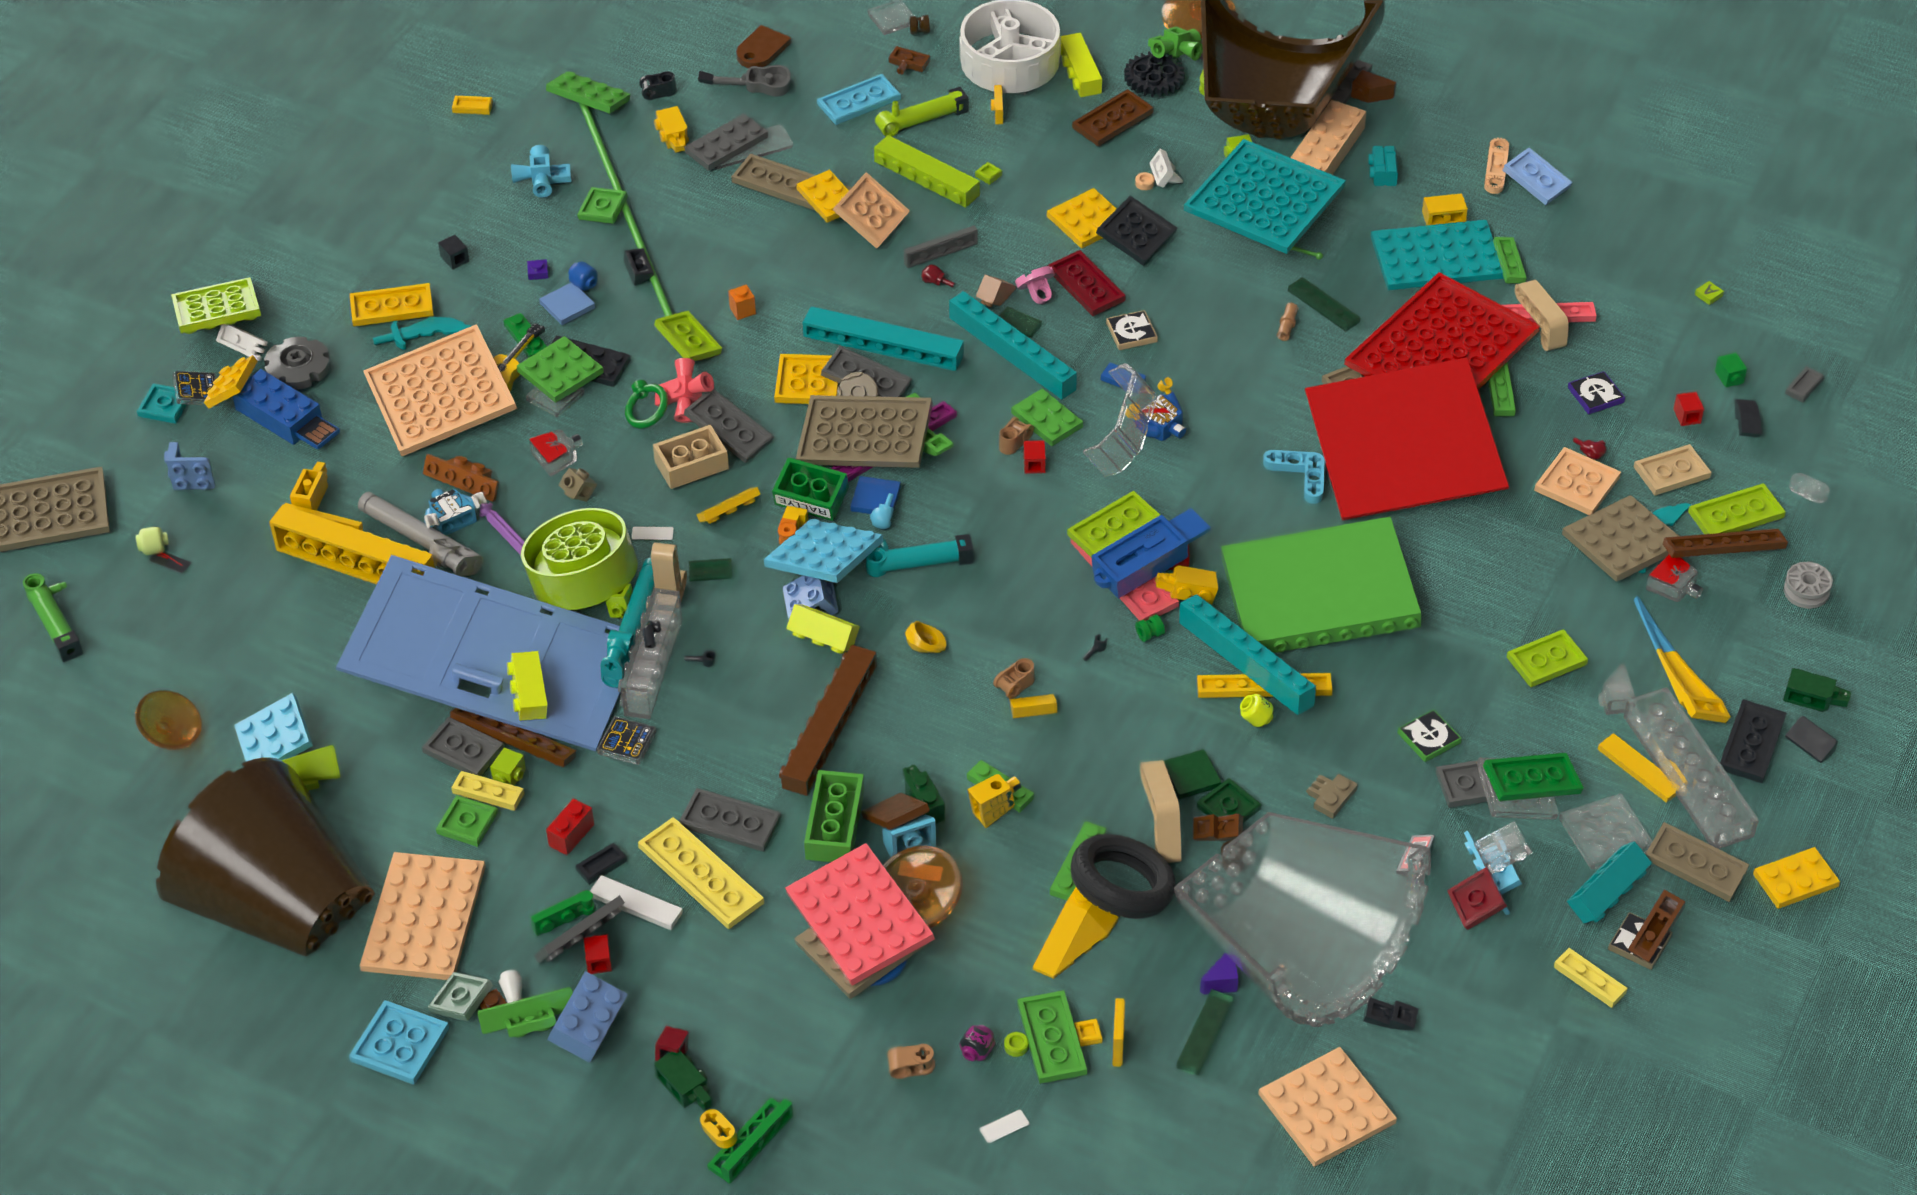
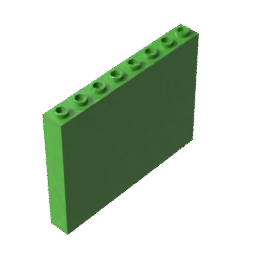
M1391 517L1221 546L1222 563L1239 626L1273 653L1421 627V611Z

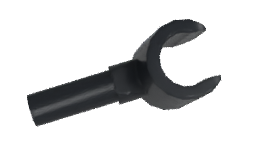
M1097 634L1094 638L1093 647L1085 654L1083 660L1087 661L1097 651H1105L1107 638L1104 641H1100L1101 634Z
M707 650L703 656L685 655V661L702 662L705 667L710 668L714 664L716 653L712 650Z

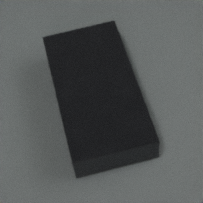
M613 842L575 865V868L590 885L598 880L601 875L605 876L626 863L627 856Z

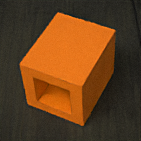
M747 284L728 290L729 306L737 320L756 314L755 297Z

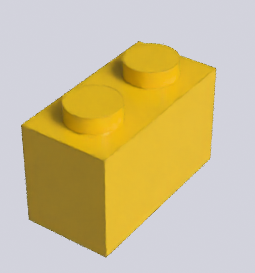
M1462 193L1424 197L1422 214L1426 225L1466 222L1468 208Z

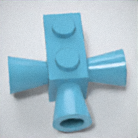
M535 145L531 148L530 166L511 164L513 183L532 178L533 193L537 197L549 196L552 193L550 184L571 182L570 164L550 165L549 149L544 145Z

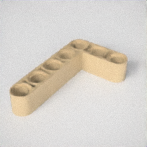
M1163 760L1140 762L1142 784L1154 816L1155 850L1168 863L1181 862L1179 803Z

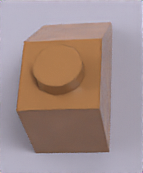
M985 274L976 297L982 299L981 303L986 306L992 307L993 304L1001 306L1015 291L1017 286L1000 278Z

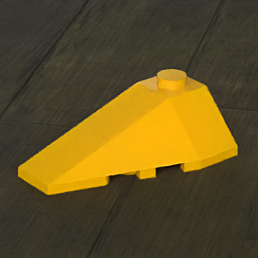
M1075 888L1066 901L1033 965V970L1054 979L1070 967L1076 958L1083 953H1088L1094 944L1106 939L1118 922L1119 917L1098 908V906L1088 901Z

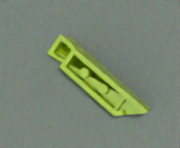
M334 745L281 760L297 772L308 791L319 788L318 780L341 778Z

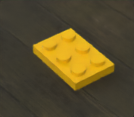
M830 169L796 184L798 192L827 223L840 217L833 211V208L849 190Z
M253 355L248 358L242 357L235 365L231 367L226 366L220 370L219 377L213 382L214 385L207 392L208 396L204 401L208 409L241 392L258 362Z
M1815 847L1755 868L1753 872L1754 877L1777 909L1837 888L1840 883L1837 876Z

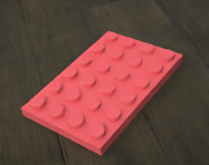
M867 843L785 887L786 893L852 986L935 940L932 931Z

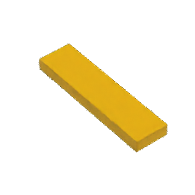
M1613 733L1598 745L1597 750L1666 803L1682 791L1683 786Z

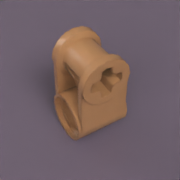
M1013 417L1000 430V452L1006 455L1014 454L1024 444V441H1028L1031 438L1034 426L1032 424L1027 425L1019 421V418Z
M1028 658L1017 660L995 677L993 685L996 688L1002 689L1006 693L1007 698L1013 699L1017 697L1019 693L1034 683V663Z
M927 1044L894 1047L887 1053L889 1073L892 1078L903 1079L912 1076L928 1075L935 1069L934 1051Z

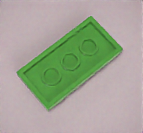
M570 71L563 73L546 84V91L609 114L630 101V94L622 89L612 88L605 83L595 82L588 77H581Z
M1065 991L1017 999L1018 1009L1028 1039L1039 1084L1087 1075V1067Z

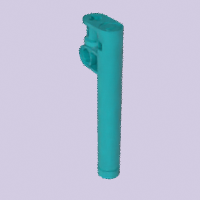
M647 558L643 562L619 630L611 629L608 636L607 657L602 659L600 667L602 682L609 687L617 688L622 686L655 595L651 558Z

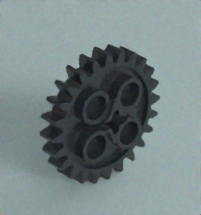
M1149 51L1148 55L1141 53V57L1135 55L1134 60L1129 59V63H1126V68H1124V81L1127 82V86H1131V90L1137 89V94L1144 92V96L1150 94L1151 97H1154V94H1157L1161 97V94L1164 93L1168 96L1169 91L1175 93V89H1180V85H1183L1185 68L1182 67V62H1178V58L1172 59V55L1156 58Z

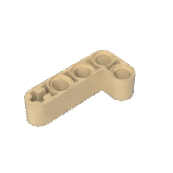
M1537 280L1516 284L1515 295L1518 301L1536 323L1540 325L1543 349L1550 351L1565 347L1567 345L1569 327L1565 313Z
M654 542L651 551V562L657 604L679 607L686 587L687 572L680 570L677 545Z

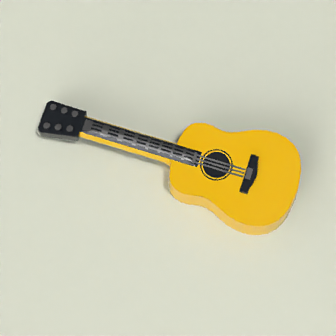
M534 323L508 356L499 354L493 358L510 392L514 380L520 375L517 372L519 362L516 358L534 337L536 338L545 332V327Z

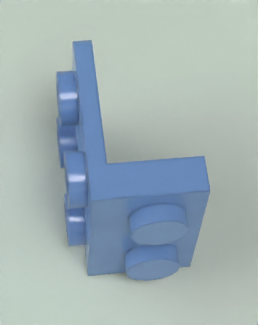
M170 442L168 451L164 453V460L168 467V477L171 479L173 490L214 489L215 481L209 458L181 457L178 442Z

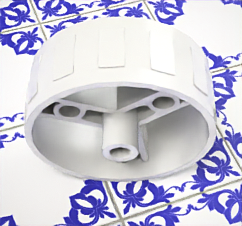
M995 0L976 7L966 15L962 22L959 37L961 66L965 75L976 85L990 91H994V85H1002V93H1020L1039 88L1056 74L1061 56L1060 27L1055 16L1041 5L1026 0ZM993 34L995 40L977 51L972 47L975 42Z

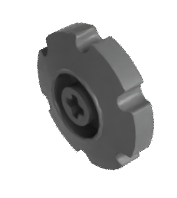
M307 337L285 339L283 344L272 346L266 353L264 358L265 372L295 390L312 386V382L321 381L328 374L331 367L328 349L322 342L316 339L308 341Z

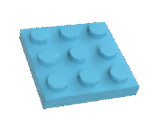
M293 693L234 725L245 761L262 757L284 760L294 757L313 746L298 699Z
M384 1000L350 1053V1062L415 1085L449 1030L448 1022Z

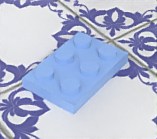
M1529 147L1505 164L1503 168L1506 174L1545 205L1569 189L1572 181Z

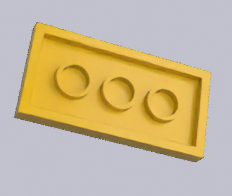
M430 283L350 293L353 327L434 316Z

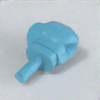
M891 493L888 494L885 505L879 504V508H875L870 515L872 525L875 528L885 530L891 526L890 520L894 511L890 507L894 496Z

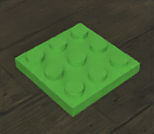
M565 336L517 365V372L555 403L604 373L603 367Z

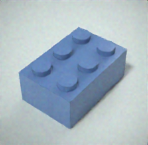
M585 971L547 1040L590 1063L628 994Z

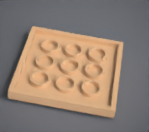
M1341 1047L1259 1089V1096L1314 1167L1396 1124L1397 1120L1396 1116Z

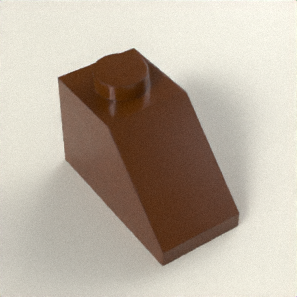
M1362 70L1352 82L1351 97L1366 103L1393 99L1395 97L1396 81Z

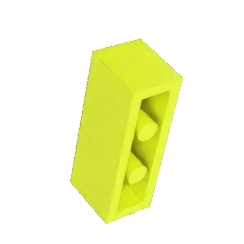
M794 604L786 629L793 631V636L805 639L806 636L811 638L812 643L824 646L826 644L831 646L832 651L843 654L844 651H849L851 645H854L860 626L804 604Z
M538 651L511 653V662H507L508 676L512 675L510 692L515 694V699H513L514 712H518L519 721L546 719L548 705Z

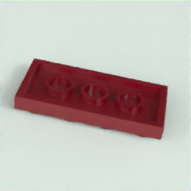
M1081 250L1047 265L1053 268L1055 273L1053 277L1092 316L1114 307L1126 299V295Z

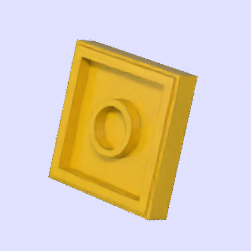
M1122 998L1115 999L1112 1065L1116 1067H1121L1123 1062L1125 1000Z

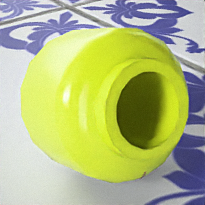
M1259 694L1248 695L1242 700L1240 713L1243 719L1254 727H1261L1271 722L1273 718V705L1271 702Z

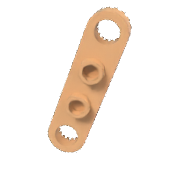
M1499 137L1497 139L1493 138L1490 142L1484 184L1485 190L1492 194L1501 193L1504 189L1506 173L1503 171V168L1507 164L1509 142L1506 139H1499Z

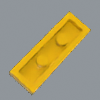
M758 487L749 488L696 514L699 522L707 521L708 524L720 519L718 515L724 512L726 515L738 510L736 506L742 503L746 506L755 502L754 497L760 495Z

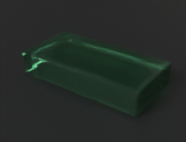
M1008 306L999 315L1007 323L1030 338L1042 326V321Z
M732 558L689 561L690 582L733 579Z

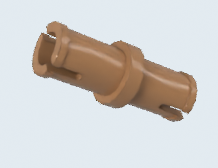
M1294 303L1286 305L1284 315L1279 321L1280 328L1277 332V337L1282 341H1287L1290 338L1291 330L1296 324L1295 317L1299 308Z

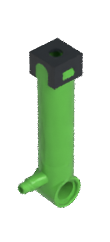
M33 573L26 576L23 580V586L27 598L32 603L52 639L62 662L64 663L83 655L77 635L70 628L53 597V594L68 587L66 582L48 587L41 574Z

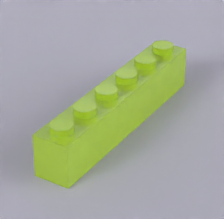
M889 135L874 147V162L965 208L980 196L979 180Z

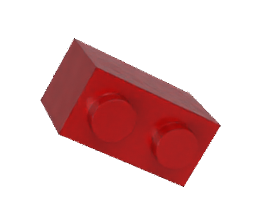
M573 798L546 829L549 847L568 856L595 825L592 807Z

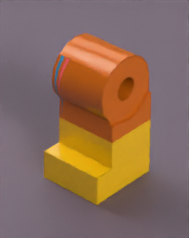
M787 505L778 527L780 545L790 536L795 535V532L808 521L807 509Z

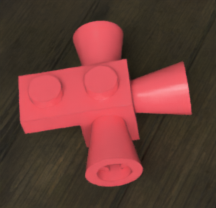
M690 358L675 360L678 378L660 384L667 392L668 405L677 402L674 420L681 423L692 422L684 415L685 409L702 396V392H710L714 389V380L708 372H702L694 379L692 378L695 361ZM655 393V405L659 407L660 397Z

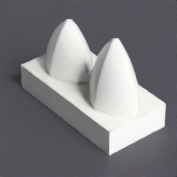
M1159 149L1150 162L1157 185L1164 188L1167 182L1182 183L1183 180L1174 172L1176 168L1169 160L1167 152Z

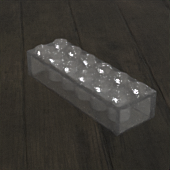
M654 588L652 595L647 598L646 613L643 612L641 615V628L636 630L635 645H632L630 648V660L625 663L624 678L620 679L618 684V692H621L620 706L623 707L624 716L649 720L651 718L683 620L680 591ZM651 620L652 622L660 621L661 632L654 633L656 646L654 648H645L643 639L644 626Z

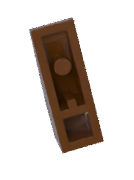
M1664 889L1629 946L1628 951L1649 963L1684 910L1685 901Z

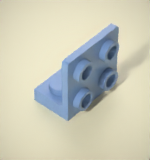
M801 576L783 586L789 619L794 604H804L811 608L819 606L820 609L827 611L830 615L838 612L833 582Z

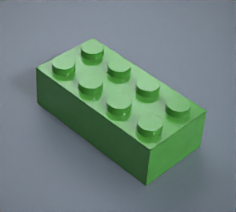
M818 770L804 840L805 860L832 862L854 850L864 797V774Z

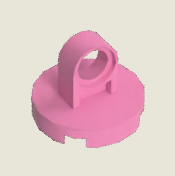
M1050 266L1032 270V273L1026 277L1024 274L1015 280L1019 290L1029 289L1033 301L1037 304H1044L1051 298L1052 292L1047 280L1051 279L1055 273ZM1038 290L1044 291L1045 299L1038 296Z

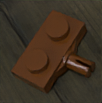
M898 46L895 47L889 56V63L898 65L899 67L896 71L898 74L901 73V75L904 74L907 68L923 72L930 62V55Z

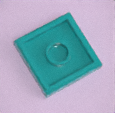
M153 383L136 411L137 416L176 424L190 398H179L176 387Z

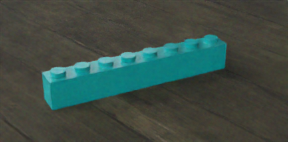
M962 291L949 300V318L1061 400L1077 390L1076 371L969 294Z
M811 306L802 322L803 337L952 371H957L964 356V340Z
M1197 594L1180 603L1179 623L1291 711L1299 715L1314 706L1316 685Z

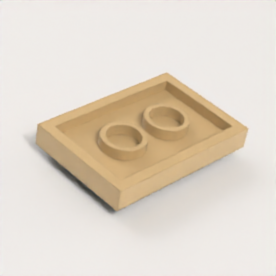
M1690 444L1635 461L1634 469L1654 496L1709 479L1711 476V471Z

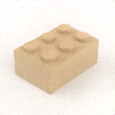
M711 425L653 444L655 463L670 489L729 469L727 450Z

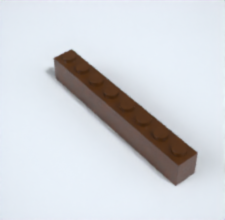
M851 645L849 651L843 654L840 667L836 668L833 673L832 682L826 685L822 700H818L815 713L808 718L804 733L801 732L799 734L797 746L795 749H791L786 766L783 765L780 769L779 778H781L782 789L805 796L808 795L817 778L818 770H821L877 667L875 651Z

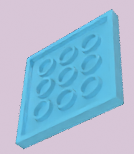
M810 519L795 532V535L790 536L764 559V565L772 569L838 583L883 542V536L872 531H864L854 527H845L836 523Z

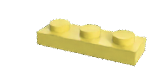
M464 771L459 773L451 787L453 794L513 811L516 810L524 795V789Z
M1570 948L1554 963L1556 970L1611 1008L1627 993V987Z

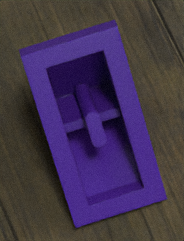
M1231 948L1201 978L1200 993L1203 995L1237 992L1238 973L1234 950Z

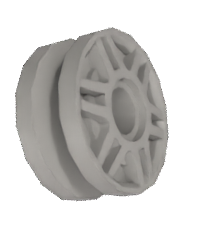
M1799 562L1787 571L1783 591L1785 597L1798 607L1806 609L1818 608L1829 600L1833 579L1831 573L1818 563Z

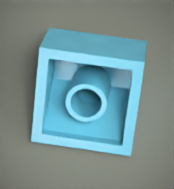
M923 815L892 830L883 828V843L893 863L936 849V822L934 817Z

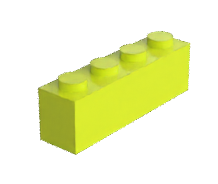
M1075 33L1060 36L1062 63L1064 67H1067L1069 79L1072 78L1074 90H1077L1080 97L1101 94L1102 77L1082 34Z

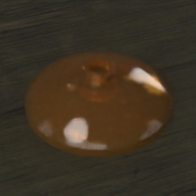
M168 690L150 692L140 700L135 710V722L138 730L145 739L160 748L168 750L184 749L192 745L200 735L202 729L200 713L189 699L179 693Z

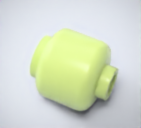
M159 526L142 528L139 534L136 535L138 551H142L146 556L163 553L165 545H169L167 532H162Z

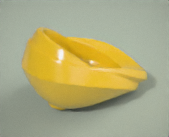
M920 621L911 623L906 629V640L912 650L920 653H940L945 651L946 640L938 629Z

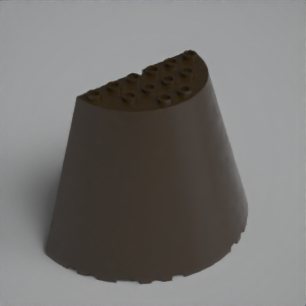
M1201 0L1205 102L1210 111L1229 126L1252 134L1257 138L1282 139L1304 133L1315 123L1379 30L1385 14V0H1364L1365 15L1360 25L1348 31L1347 36L1341 34L1335 39H1300L1283 35L1277 36L1267 30L1262 33L1257 31L1258 26L1246 19H1243V22L1238 19L1239 14L1228 8L1226 0Z

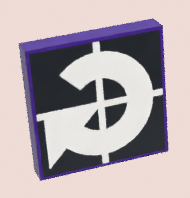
M1604 371L1568 383V389L1588 415L1625 402L1624 395Z

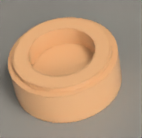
M1143 172L1136 176L1135 185L1138 189L1150 190L1154 187L1155 178L1152 174Z

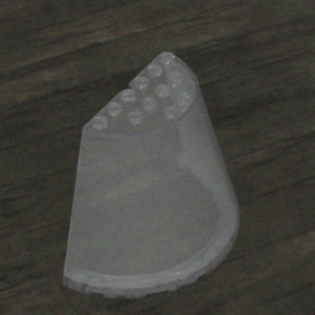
M1268 812L1227 844L1223 849V855L1216 853L1183 881L1178 883L1174 887L1178 902L1284 1016L1300 1025L1306 1024L1312 1027H1321L1324 1023L1327 1025L1334 1024V1019L1337 1017L1344 1019L1357 1011L1384 985L1380 980L1386 972L1392 974L1397 967L1398 960L1408 948L1404 942H1408L1410 938L1409 932L1412 924L1418 925L1422 915L1423 901L1427 896L1429 887L1424 884L1425 874L1430 876L1431 853L1430 848L1426 846Z

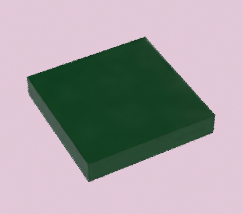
M1204 749L1163 760L1178 799L1213 790L1221 784V780Z
M1230 778L1200 799L1196 805L1205 815L1214 814L1217 817L1240 814L1243 816V823L1260 811L1262 806L1261 803Z

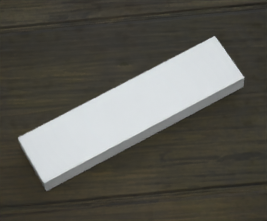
M602 875L590 890L593 893L594 899L606 904L620 895L625 902L620 907V910L669 930L673 929L683 914V910L680 907Z

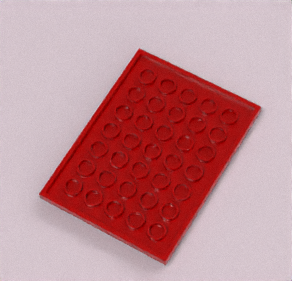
M1438 272L1347 356L1344 365L1364 376H1371L1467 357L1477 389L1479 390L1539 332L1540 325Z

